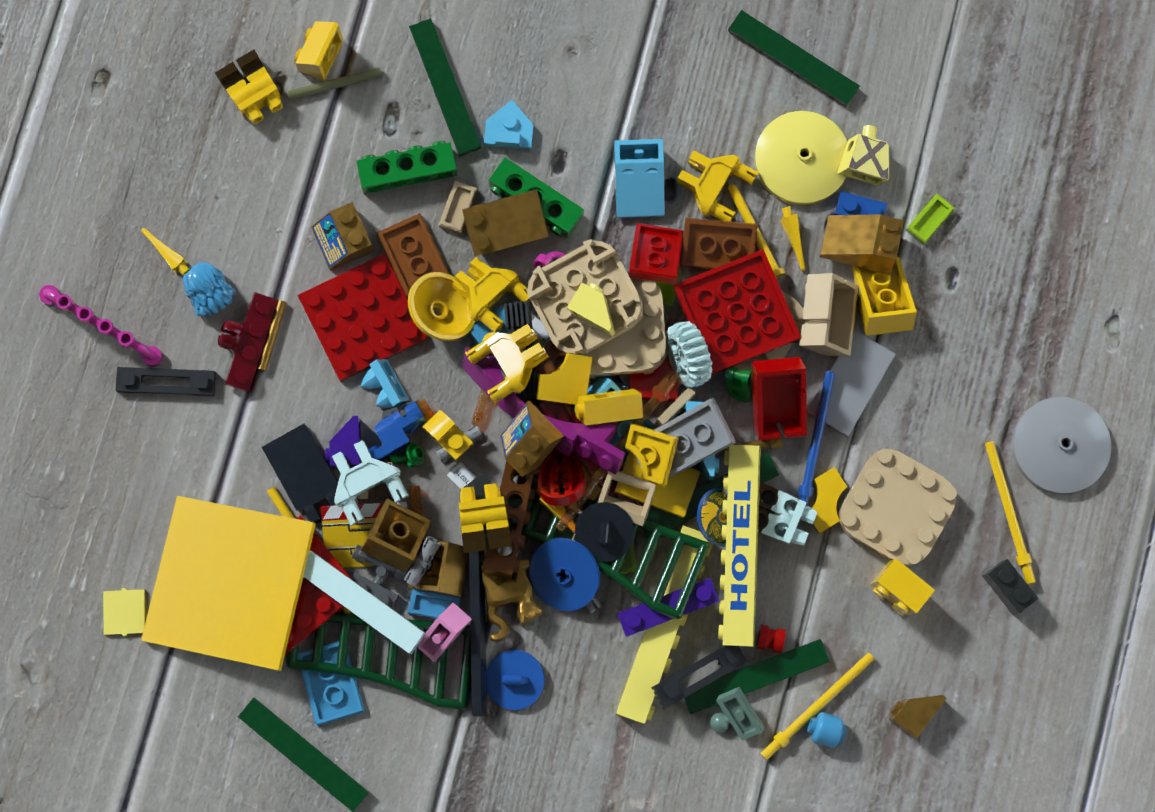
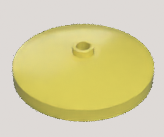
M794 111L781 115L763 130L757 142L755 168L756 171H759L758 177L763 186L773 196L786 203L812 205L822 202L838 191L846 179V176L839 175L837 172L847 139L833 121L821 114L810 111ZM805 153L807 156L802 157L800 154Z

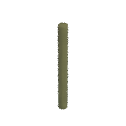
M380 67L289 90L288 94L290 100L382 77Z

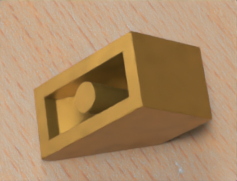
M944 695L905 699L902 702L897 701L890 710V713L893 715L889 720L912 738H918L947 698Z

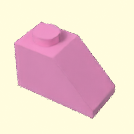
M452 603L434 621L417 647L435 662L472 619L455 603Z

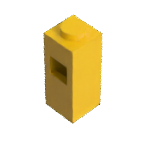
M635 389L578 396V404H575V414L577 419L585 425L643 418L642 394Z

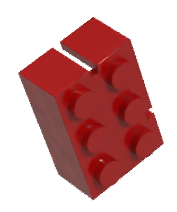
M801 357L752 361L753 424L758 440L781 438L776 423H780L785 438L807 436L806 367Z

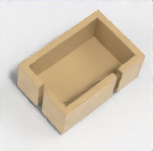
M833 273L808 274L805 285V302L802 310L805 324H802L800 331L802 337L800 338V346L825 357L851 355L858 285L844 280V278Z

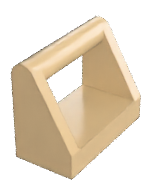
M608 471L598 503L609 502L622 507L629 514L633 523L643 526L648 517L657 484L620 471L616 475ZM612 480L649 491L644 506L642 507L609 496L608 493Z

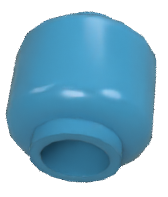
M821 712L816 718L810 719L807 731L811 733L813 743L827 748H835L838 744L841 745L843 743L847 727L843 724V720L840 717Z

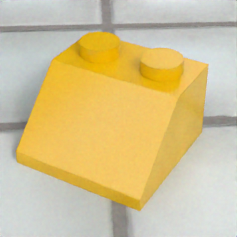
M315 21L313 27L308 28L304 38L306 42L302 49H298L294 61L298 71L324 82L344 39L338 23Z

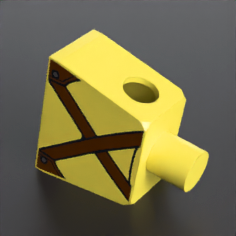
M865 125L863 126L862 134H857L848 140L837 174L875 186L889 180V145L885 141L876 139L877 127Z

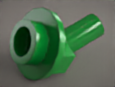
M410 443L405 447V454L389 455V462H392L393 465L407 463L409 467L413 468L421 466L424 461V452L415 443Z

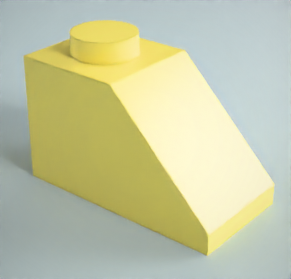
M581 283L567 309L574 316L613 337L615 329L607 299L602 294L603 290L593 283L589 286Z

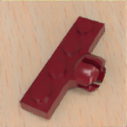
M254 292L245 321L238 323L233 320H227L222 325L220 331L227 334L221 333V336L219 335L218 345L233 353L224 385L249 392L276 308L277 299Z

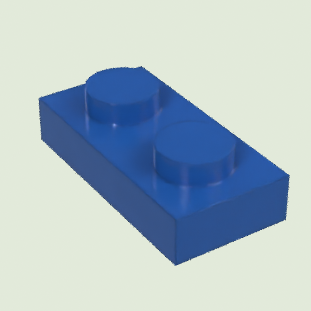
M841 191L834 215H884L887 203Z

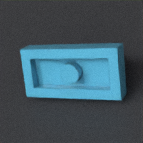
M376 359L369 364L371 369L364 376L361 388L374 389L382 386L383 389L378 395L376 406L392 408L410 401L387 359Z

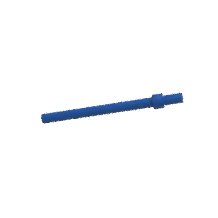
M830 371L825 372L803 483L799 485L798 490L799 500L807 502L806 506H808L809 498H812L814 488L812 483L835 373Z

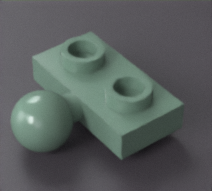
M740 687L718 696L716 701L724 713H716L710 719V726L715 732H725L729 725L732 724L743 741L764 731V724Z

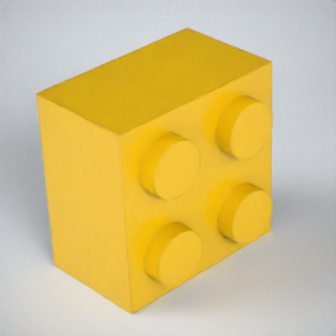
M896 558L887 562L870 584L874 588L872 592L881 600H885V598L893 604L892 609L901 616L917 614L935 591V589Z

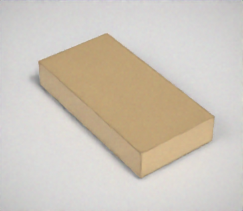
M454 181L439 222V227L462 234L466 224L462 209L472 207L478 191L477 188Z
M688 387L656 420L653 428L657 429L673 420L684 409L686 402L692 401L695 391Z

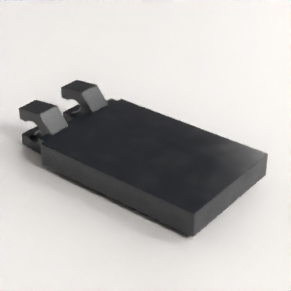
M304 423L262 446V449L296 511H300V513L305 511L310 522L318 523L322 519L314 505L327 499L330 506H336L334 499L338 482Z

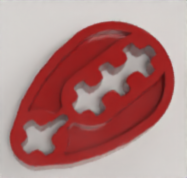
M554 449L544 460L538 475V488L540 496L545 503L552 506H567L575 503L584 495L586 481L583 468L573 453L566 456L559 450ZM560 476L564 478L565 491L562 495L560 492Z

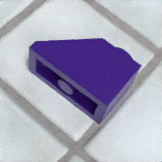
M352 416L329 441V448L325 449L326 463H330L332 469H338L332 456L339 452L344 454L350 468L362 463L354 447V444L361 441L359 416Z

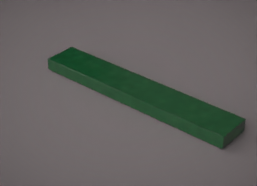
M743 10L739 12L728 29V32L845 107L848 106L860 88V85Z
M430 18L409 26L459 157L481 149L477 134L432 19Z
M769 453L760 457V484L779 476ZM724 475L693 491L684 518L655 509L649 512L646 520L673 529L697 517L701 498L713 488H723ZM643 529L647 539L649 540L652 532Z
M821 639L725 674L684 699L691 715L717 705L716 700L719 695L737 687H740L743 694H746L830 661Z
M255 697L238 715L239 719L352 812L358 808L370 793Z

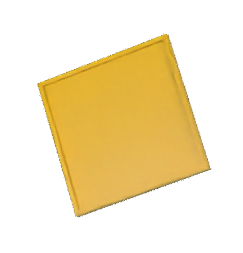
M177 496L141 641L281 671L316 523Z

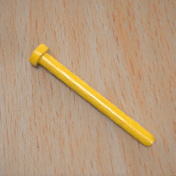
M735 184L729 185L728 191L744 222L756 224ZM757 227L756 245L759 250L764 249L775 277L779 279L786 272L784 268H779Z

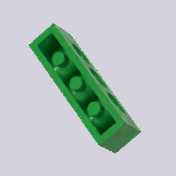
M437 141L432 143V146L423 148L420 145L408 148V151L403 152L391 150L386 152L385 155L377 157L375 155H366L361 160L356 161L363 194L457 176L451 142L446 143L445 141ZM433 157L437 161L434 165L428 166L424 164L425 159ZM404 162H411L413 164L409 170H402L400 167ZM385 166L389 168V172L385 175L377 173L380 167Z
M504 157L488 180L489 187H491L490 191L500 198L537 190L538 196L542 199L540 203L545 222L551 227L550 231L558 237L565 236L569 238L584 216L583 208L506 157ZM517 182L522 187L518 191H512L509 185ZM556 208L562 214L559 217H551L548 212Z

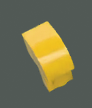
M441 410L422 426V429L455 460L459 459L473 445V442Z

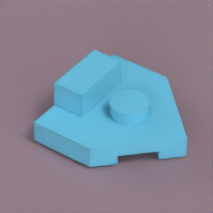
M513 100L486 120L484 146L531 150L534 125Z

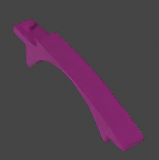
M467 347L465 349V352L469 351L471 348ZM464 352L463 369L490 397L487 390L504 381L500 364L495 355H491L489 358L485 357L473 365ZM511 393L500 400L497 405L512 418H515L525 403L514 393ZM544 415L564 435L554 448L566 456H569L574 451L615 475L617 474L625 456V452L610 444L615 436L618 426L617 422L585 425L565 422Z

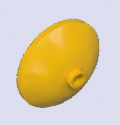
M432 272L423 275L412 285L408 295L410 315L417 327L429 337L446 342L458 340L472 329L475 322L469 317L466 299L452 287V284L456 281L454 276L442 272Z

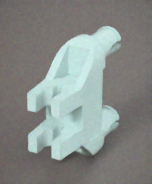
M363 440L354 444L363 463L350 468L342 452L332 456L341 473L334 502L336 506L342 507L350 526L357 524L353 514H355L359 522L365 519L355 502L356 496L381 483L386 484L395 503L401 501L397 493L398 490L403 499L409 496L399 478L401 475L400 469L372 458Z

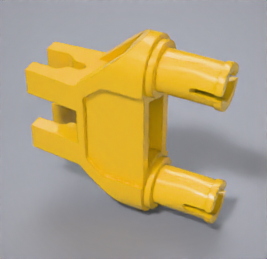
M693 150L688 164L702 171L701 177L697 178L682 170L676 183L693 192L698 208L703 216L709 217L711 215L721 221H731L736 212L717 203V197L729 176L735 175L752 185L759 171L741 163V160L736 155H726L710 159Z
M475 257L469 264L471 268L468 269L467 274L460 271L455 275L454 279L456 281L452 284V287L466 299L469 317L474 322L481 321L490 330L498 333L505 322L489 309L507 293H512L520 301L525 302L527 300L531 302L526 290L528 288L520 282L519 275L508 269L491 268Z
M528 324L512 334L488 333L484 336L483 342L465 352L473 365L492 353L506 374L505 380L487 390L495 404L513 392L515 394L522 392L528 384L533 368L549 357L540 343L535 344L524 352L522 351V349L538 339L534 330Z

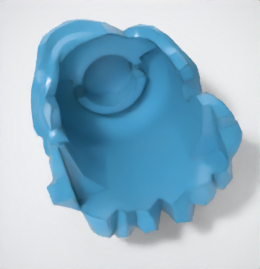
M201 262L192 266L183 276L185 294L188 298H191V304L194 306L197 316L207 317L208 315L211 317L213 313L219 312L218 307L224 309L225 305L232 304V295L236 293V290L231 288V285L226 282L223 272L207 262Z

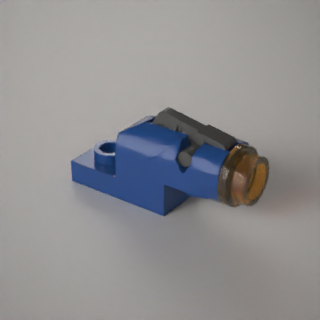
M417 399L414 402L410 401L382 413V420L377 423L374 430L383 446L378 447V445H375L368 449L372 458L384 461L389 458V455L398 453L410 444L406 434L410 433L411 435L434 415L425 399L420 401Z

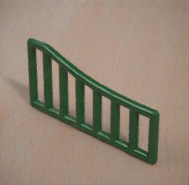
M560 489L561 495L564 494L565 490ZM537 493L530 509L528 526L523 525L522 534L526 535V538L544 544L549 540L555 539L562 521L554 515L546 534L533 530L543 506L540 503L541 500H539L541 497ZM581 497L573 504L583 507V512L587 507L598 502ZM648 520L645 521L643 526L633 523L634 536L638 528L652 532L633 580L631 581L620 573L628 551L622 557L614 560L612 566L605 562L597 561L599 571L614 579L651 610L674 619H680L710 545L706 541ZM572 533L570 539L576 541L575 534ZM663 536L675 542L654 594L651 597L640 586L660 537ZM685 544L698 549L674 608L661 603Z
M336 613L327 621L341 623L337 664L322 662L326 622L315 631L312 661L297 659L299 645L287 654L286 665L289 669L318 671L369 680L409 694L438 708L464 710L468 706L471 675L470 625H467L461 632V634H464L458 699L443 698L448 648L437 659L434 695L419 689L423 652L418 647L413 651L410 684L395 679L398 645L390 639L386 675L371 671L375 628L354 614ZM407 619L423 632L428 631L434 623L432 621ZM351 624L366 626L361 668L346 666Z

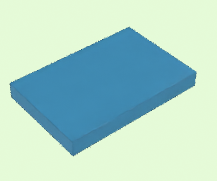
M339 641L323 646L322 662L337 664ZM313 649L298 653L297 659L312 661ZM348 654V655H347V665H346V666H351V667H352V664H351V661H350V657H349V654ZM301 670L316 726L365 712L355 677Z

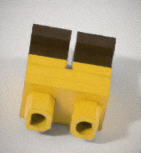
M253 49L236 60L240 70L249 82L248 84L243 79L234 62L216 71L215 75L244 119L248 118L253 125H256L264 119L260 109L268 105L271 112L276 113L283 108L278 88Z
M497 483L484 485L486 499L480 500L475 498L474 486L461 488V502L458 505L464 553L487 550L483 525H486L489 549L512 546L504 496H501Z

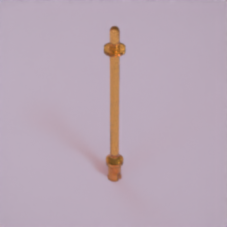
M669 369L660 383L651 389L652 397L643 408V418L635 419L632 424L642 426L657 405L669 399V393L678 381L681 380L677 373L673 375L674 371ZM630 427L615 445L621 451L625 450ZM600 466L586 484L584 495L575 503L566 506L568 508L556 525L558 530H564L575 515H581L582 511L580 508L607 474L608 470Z

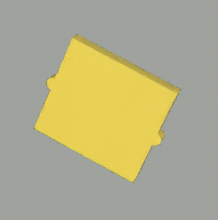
M122 588L121 591H103L104 635L122 634V636L126 637L128 634L143 633L146 623L145 589L127 590Z

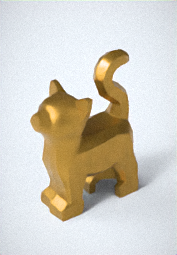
M529 560L520 561L518 573H514V580L503 581L502 577L482 573V581L487 592L486 614L489 621L499 627V632L490 636L494 642L506 639L509 634L507 621L497 615L498 608L510 604H518L517 616L522 627L525 626L526 622L533 621L542 615L541 606L533 601L532 586L526 576V570L530 567Z

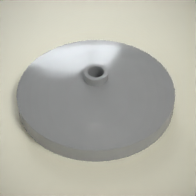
M1053 397L1036 403L1021 416L1013 432L1012 451L1018 469L1031 484L1049 493L1070 494L1089 487L1104 473L1110 460L1111 439L1105 422L1092 407L1074 398ZM1062 440L1067 443V447L1062 445Z

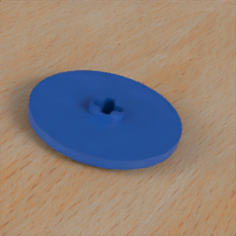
M555 538L542 544L535 551L531 559L529 572L532 586L537 595L549 606L558 610L573 611L586 606L595 597L600 585L599 567L593 554L581 543L568 538ZM565 570V574L569 575V577L564 579V575L560 574L561 571Z

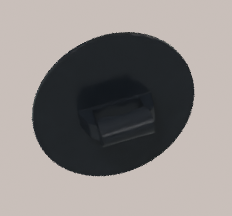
M609 502L595 503L587 507L578 517L575 525V539L593 554L596 561H614L622 557L631 547L634 540V524L629 514L622 507Z

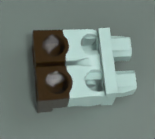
M761 482L759 488V507L775 514L759 509L758 533L788 545L793 543L804 546L809 533L797 529L798 523L802 520L813 525L818 512L806 506L807 502Z

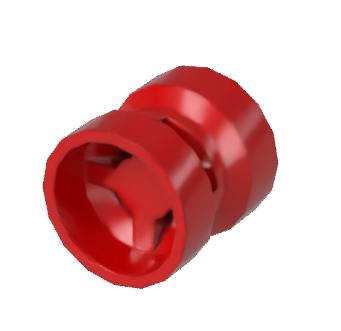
M761 624L756 649L764 650L768 648L772 649L775 653L781 654L786 629L777 628L774 630L770 629L767 625Z

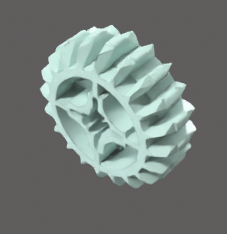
M690 321L679 322L669 327L666 331L667 356L673 371L676 373V377L686 387L703 385L711 378L713 369L711 367L712 361L710 360L711 354L708 351L705 338L701 336V331Z

